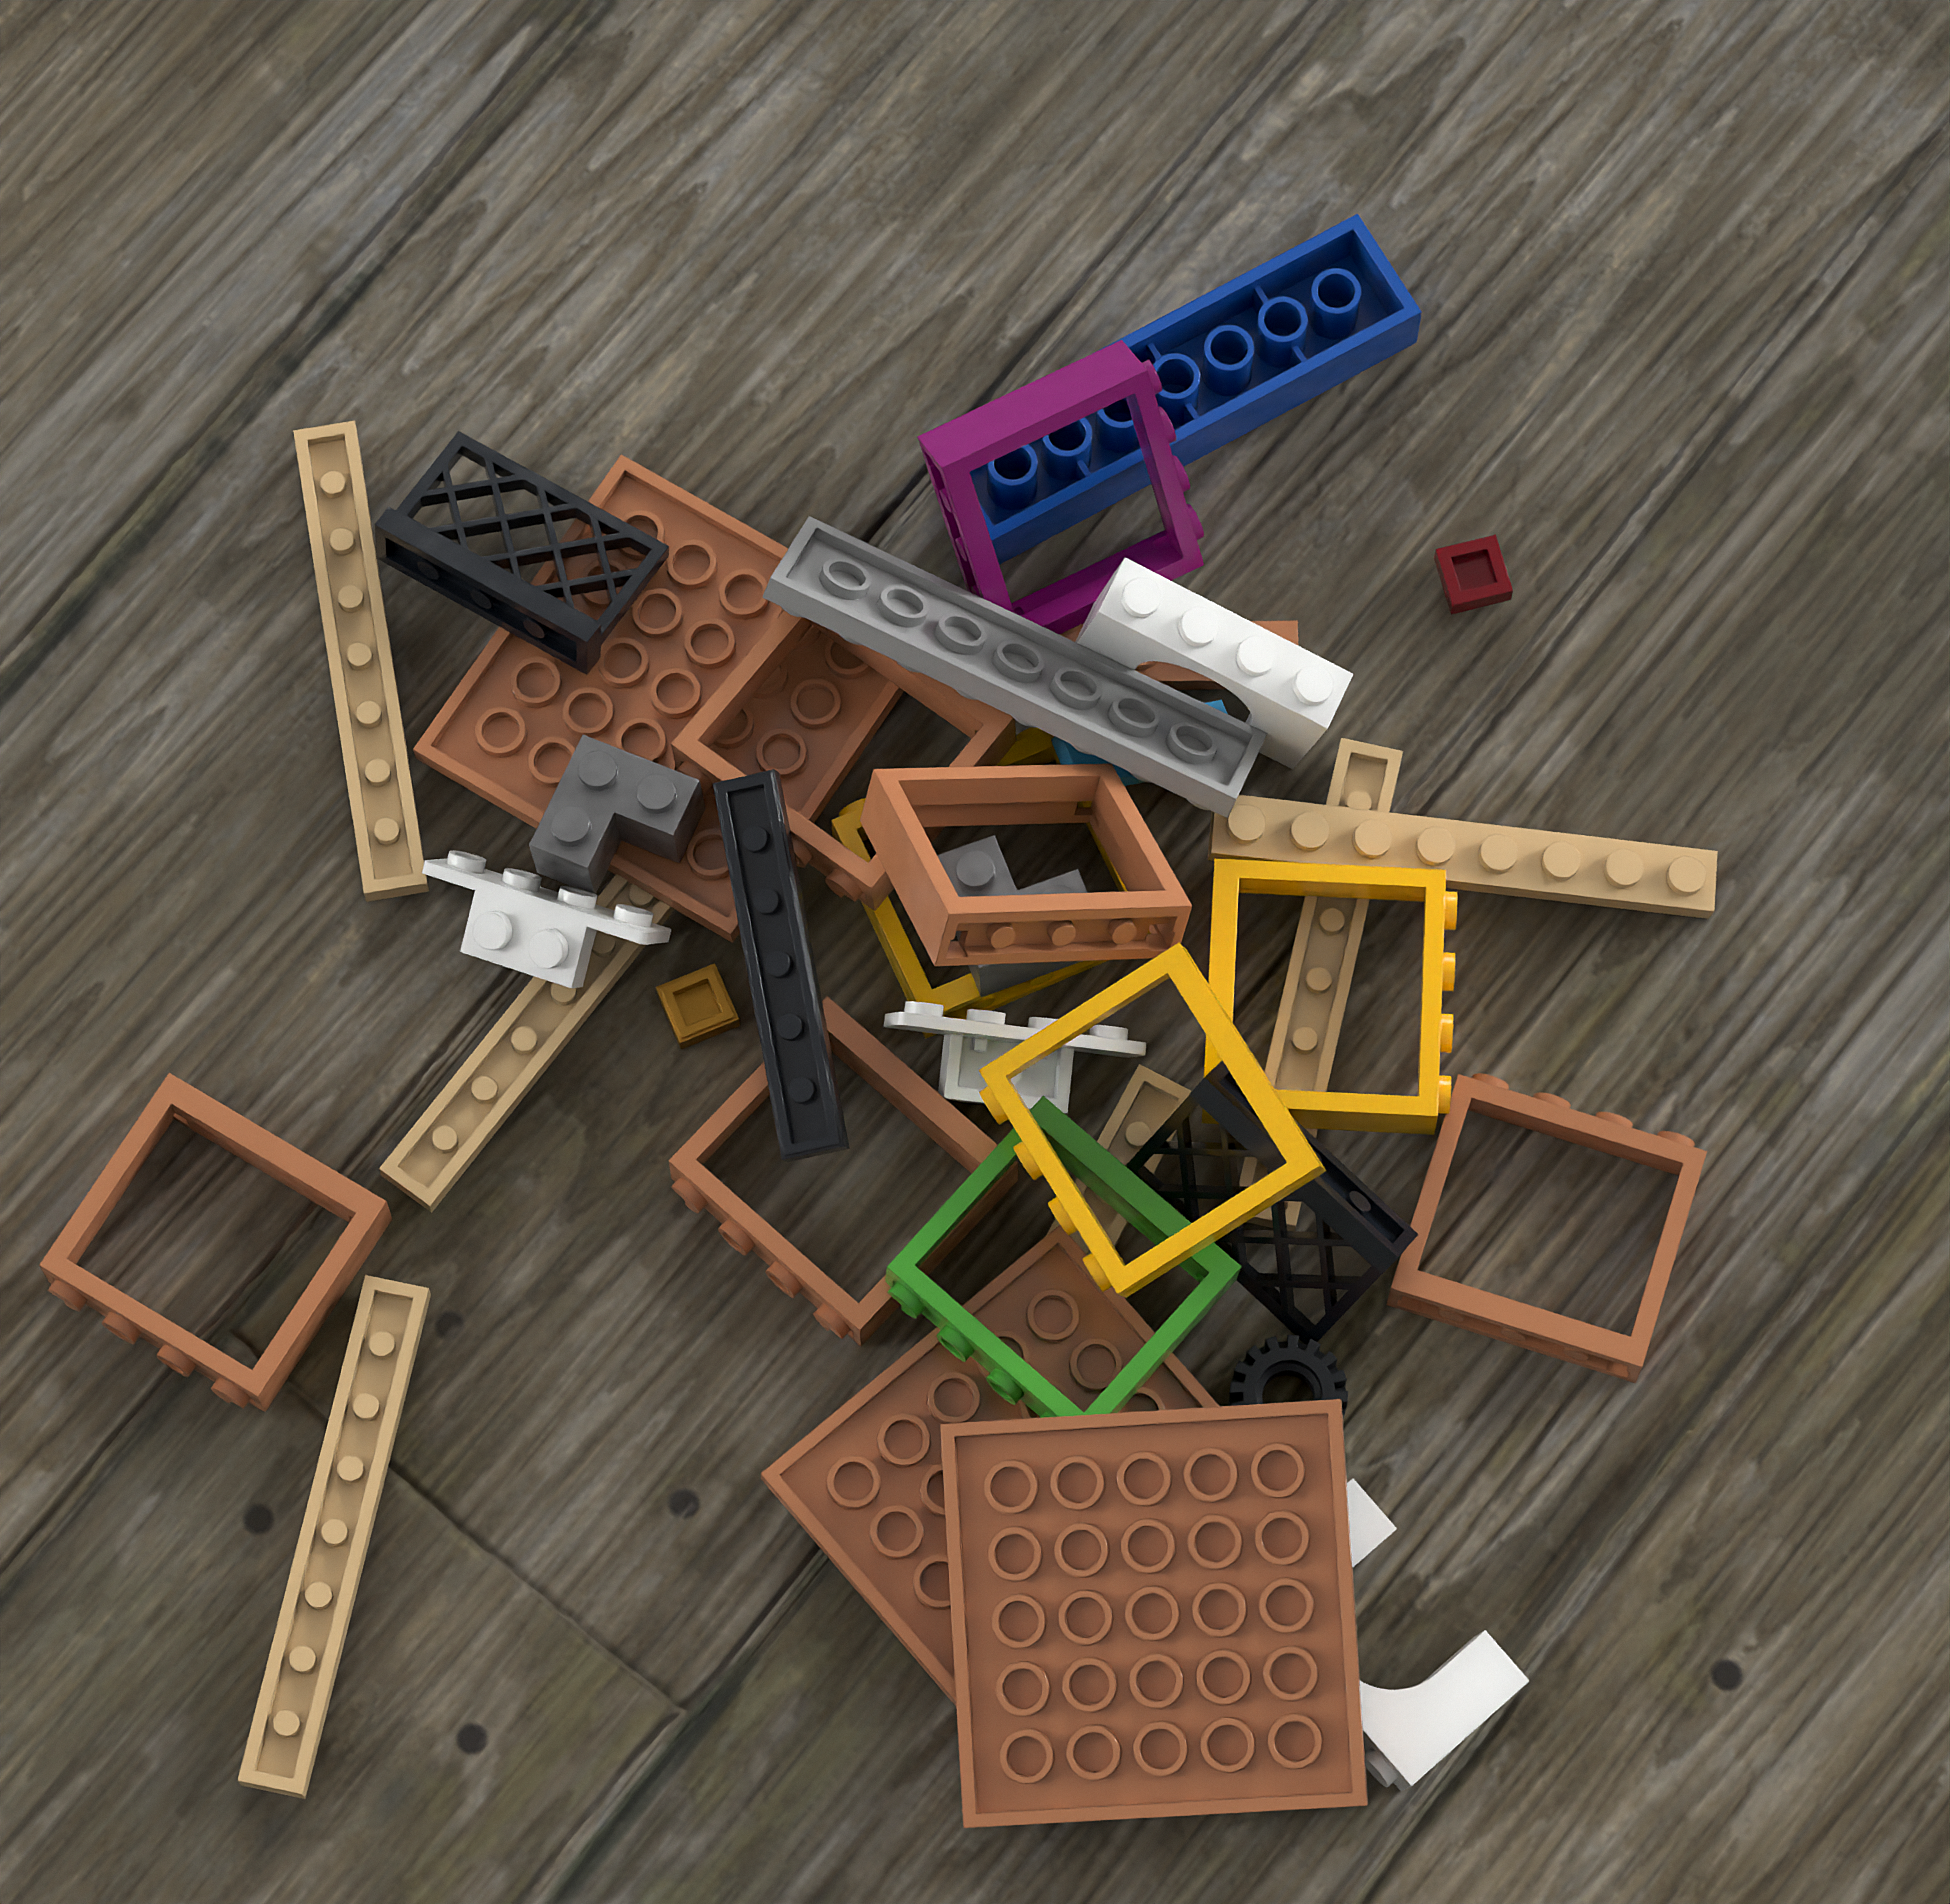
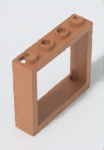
M784 610L672 741L671 747L677 768L676 771L700 780L703 796L708 791L715 795L713 783L747 776L709 749V747L812 626L971 738L970 742L949 767L996 766L1015 744L1017 737L1013 716L982 701L968 699L944 683L923 673L909 671L899 665L897 661L864 645L850 643L838 633L807 618L793 616ZM785 803L797 866L804 868L809 863L827 876L825 879L826 884L840 898L846 895L854 902L859 899L876 911L894 889L877 853L867 863ZM945 827L922 828L930 843H932Z
M1112 763L873 769L860 822L934 966L1155 958L1178 942H1182L1192 904ZM1078 801H1092L1090 807H1077ZM1090 823L1127 891L959 897L922 827ZM956 931H961L959 941H951L954 940Z
M827 996L822 1003L831 1051L972 1174L998 1144ZM763 1062L669 1159L671 1179L675 1181L671 1188L685 1200V1205L689 1209L699 1213L705 1208L720 1221L722 1225L718 1228L719 1233L735 1250L745 1256L752 1250L770 1266L765 1271L767 1276L780 1290L792 1298L800 1292L818 1309L813 1315L827 1331L831 1329L841 1339L847 1334L859 1346H862L901 1305L887 1293L891 1286L885 1282L886 1275L859 1303L856 1302L703 1166L709 1157L770 1095ZM1017 1161L1009 1167L918 1267L925 1275L928 1276L1018 1181Z
M169 1073L39 1266L48 1282L51 1283L48 1292L62 1299L69 1308L80 1312L86 1304L106 1316L102 1321V1325L128 1343L135 1344L138 1338L141 1337L160 1349L156 1357L169 1368L186 1377H189L192 1371L196 1370L214 1381L215 1383L211 1390L227 1403L233 1402L244 1409L249 1402L266 1412L392 1221V1216L387 1201ZM174 1119L349 1222L253 1370L76 1265Z
M1477 1073L1473 1074L1470 1078L1458 1074L1451 1096L1450 1113L1445 1115L1410 1225L1418 1233V1236L1401 1254L1387 1305L1636 1383L1649 1347L1707 1151L1694 1147V1141L1679 1133L1660 1131L1657 1135L1634 1129L1630 1120L1614 1113L1597 1112L1595 1116L1570 1109L1571 1104L1568 1101L1553 1094L1539 1092L1531 1097L1508 1090L1509 1086L1505 1081L1491 1075ZM1468 1110L1678 1175L1630 1336L1418 1270Z

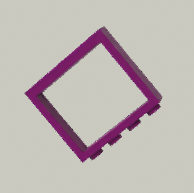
M1123 340L917 436L967 591L1059 635L1085 623L1094 602L1124 558L1170 581L1204 565L1197 540L1204 537L1203 527L1195 510L1190 504H1186L1183 493L1190 490V482L1183 465L1175 455H1172L1169 445L1176 441V433L1165 410L1161 406L1158 407L1155 394L1162 391L1159 376L1151 361L1147 360L1141 363ZM1126 398L1165 530L1011 603L970 471Z

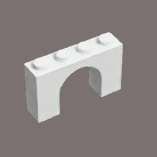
M1127 558L1123 559L1094 602L1075 641L1133 670L1143 662H1165L1190 669L1219 683L1235 694L1250 710L1245 723L1268 733L1259 752L1291 769L1299 763L1328 729L1353 676V673Z
M1351 1479L1347 1483L1352 1567H1354L1397 1528L1354 1479ZM1485 1630L1469 1640L1417 1686L1399 1690H1388L1373 1687L1360 1681L1366 1768L1385 1787L1394 1783L1402 1791L1413 1786L1529 1682L1528 1678Z

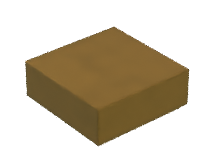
M715 963L656 987L658 998L681 1050L740 1026L738 1015Z

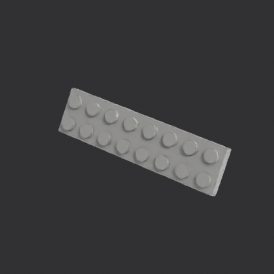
M810 516L770 577L762 597L781 606L787 613L793 616L807 618L838 633L850 643L864 645L897 661L899 665L909 671L923 673L954 688L960 695L968 699L982 701L1013 716L1016 721L1025 726L1041 729L1070 743L1076 750L1084 754L1100 757L1129 771L1132 776L1141 781L1159 785L1186 798L1192 805L1200 809L1211 810L1228 818L1268 734Z

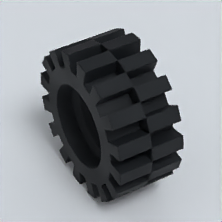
M1287 1335V1341L1278 1342L1277 1337L1274 1336L1265 1339L1264 1346L1259 1349L1256 1345L1251 1347L1246 1352L1243 1362L1239 1360L1234 1369L1233 1379L1230 1384L1228 1406L1264 1404L1262 1393L1266 1385L1276 1377L1291 1375L1302 1379L1310 1387L1314 1401L1341 1399L1344 1419L1348 1402V1391L1345 1388L1347 1379L1344 1370L1339 1371L1336 1367L1337 1358L1330 1351L1326 1355L1319 1351L1320 1343L1310 1339L1308 1345L1299 1343V1335Z

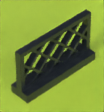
M460 431L456 433L396 510L388 507L375 523L376 559L588 675L600 659L603 642L669 556V546ZM464 456L485 468L487 480L453 485L450 471L459 459ZM443 481L444 487L437 488ZM524 489L537 496L540 509L505 514L500 493ZM488 495L492 496L496 516L465 522L461 521L457 501ZM448 503L453 524L428 528L413 518L422 507ZM577 518L590 526L592 538L558 543L553 522ZM544 524L549 545L514 551L509 530ZM501 532L506 553L481 557L468 549L466 537ZM630 547L646 556L638 568L611 573L606 551ZM597 553L602 574L567 580L562 559ZM553 560L558 582L534 586L521 579L518 566ZM623 587L617 594L615 588ZM606 590L610 605L598 620L574 608L572 595Z
M1222 1060L1202 1079L1183 1103L1125 1166L1187 1220L1193 1223L1200 1218L1198 1199H1227L1228 1201L1248 1188L1246 1186H1239L1236 1156L1256 1157L1267 1168L1268 1175L1287 1162ZM1198 1105L1219 1123L1221 1143L1191 1141L1189 1115ZM1295 1120L1326 1171L1271 1206L1273 1230H1246L1242 1224L1214 1243L1241 1265L1236 1280L1293 1334L1299 1335V1339L1304 1344L1308 1345L1310 1339L1318 1342L1364 1292L1397 1260L1418 1236V1233ZM1176 1130L1178 1141H1166ZM1154 1154L1179 1155L1182 1185L1163 1184L1144 1165ZM1193 1155L1222 1156L1225 1186L1196 1185ZM1284 1201L1304 1202L1314 1211L1317 1232L1287 1231ZM1245 1243L1275 1244L1278 1273H1259L1247 1262ZM1289 1245H1317L1319 1247L1321 1275L1291 1274ZM1332 1246L1352 1247L1371 1267L1362 1276L1335 1275ZM1293 1288L1323 1289L1325 1315L1315 1325L1295 1307ZM1336 1289L1348 1290L1337 1301Z

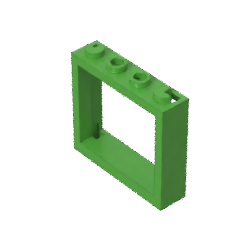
M1042 1096L1029 1110L1064 1167L1156 1246L1191 1224L1189 1220L1045 1096ZM1013 1128L887 1266L885 1282L891 1286L887 1293L902 1305L901 1310L912 1318L916 1319L922 1313L937 1326L940 1332L936 1337L955 1357L966 1362L971 1356L990 1372L986 1377V1381L1007 1402L1016 1405L1019 1400H1022L1040 1416L1039 1418L1118 1413L1234 1284L1241 1265L1214 1242L1180 1263L1179 1266L1200 1284L1089 1408L1083 1412L918 1268L1018 1159L1013 1147L1022 1140L1015 1128Z

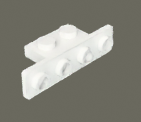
M451 850L446 859L425 860L423 874L475 890L460 952L571 989L583 987L597 930L643 945L669 942L671 929L652 923L654 914L639 907L617 904L614 911L596 905L597 895L583 889L561 886L559 892L540 887L542 878L527 871L505 868L504 873L500 874L484 869L486 859L467 852Z
M906 1001L904 1012L885 1014L884 1027L944 1035L938 1093L946 1100L985 1105L979 1091L988 1085L980 1074L979 1069L1058 1019L1029 1017L1028 1027L1005 1025L1006 1013L967 1009L965 1020L943 1017V1005ZM1095 1025L1090 1028L1089 1035L1081 1034L1010 1080L1029 1110L1042 1096H1045L1063 1113H1068L1074 1051L1130 1058L1145 1056L1146 1042L1127 1040V1028Z

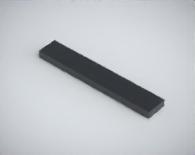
M773 769L713 783L782 1160L791 1162L850 1149L780 773Z

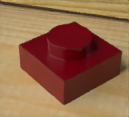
M1496 534L1435 550L1434 561L1451 615L1511 600L1513 588Z

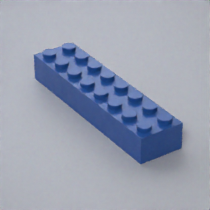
M1356 214L1109 345L1123 340L1141 363L1150 360L1162 385V391L1155 394L1158 407L1161 406L1165 410L1176 433V441L1169 444L1171 452L1184 467L1417 343L1422 312L1360 216ZM1126 398L970 471L999 565L1151 484Z

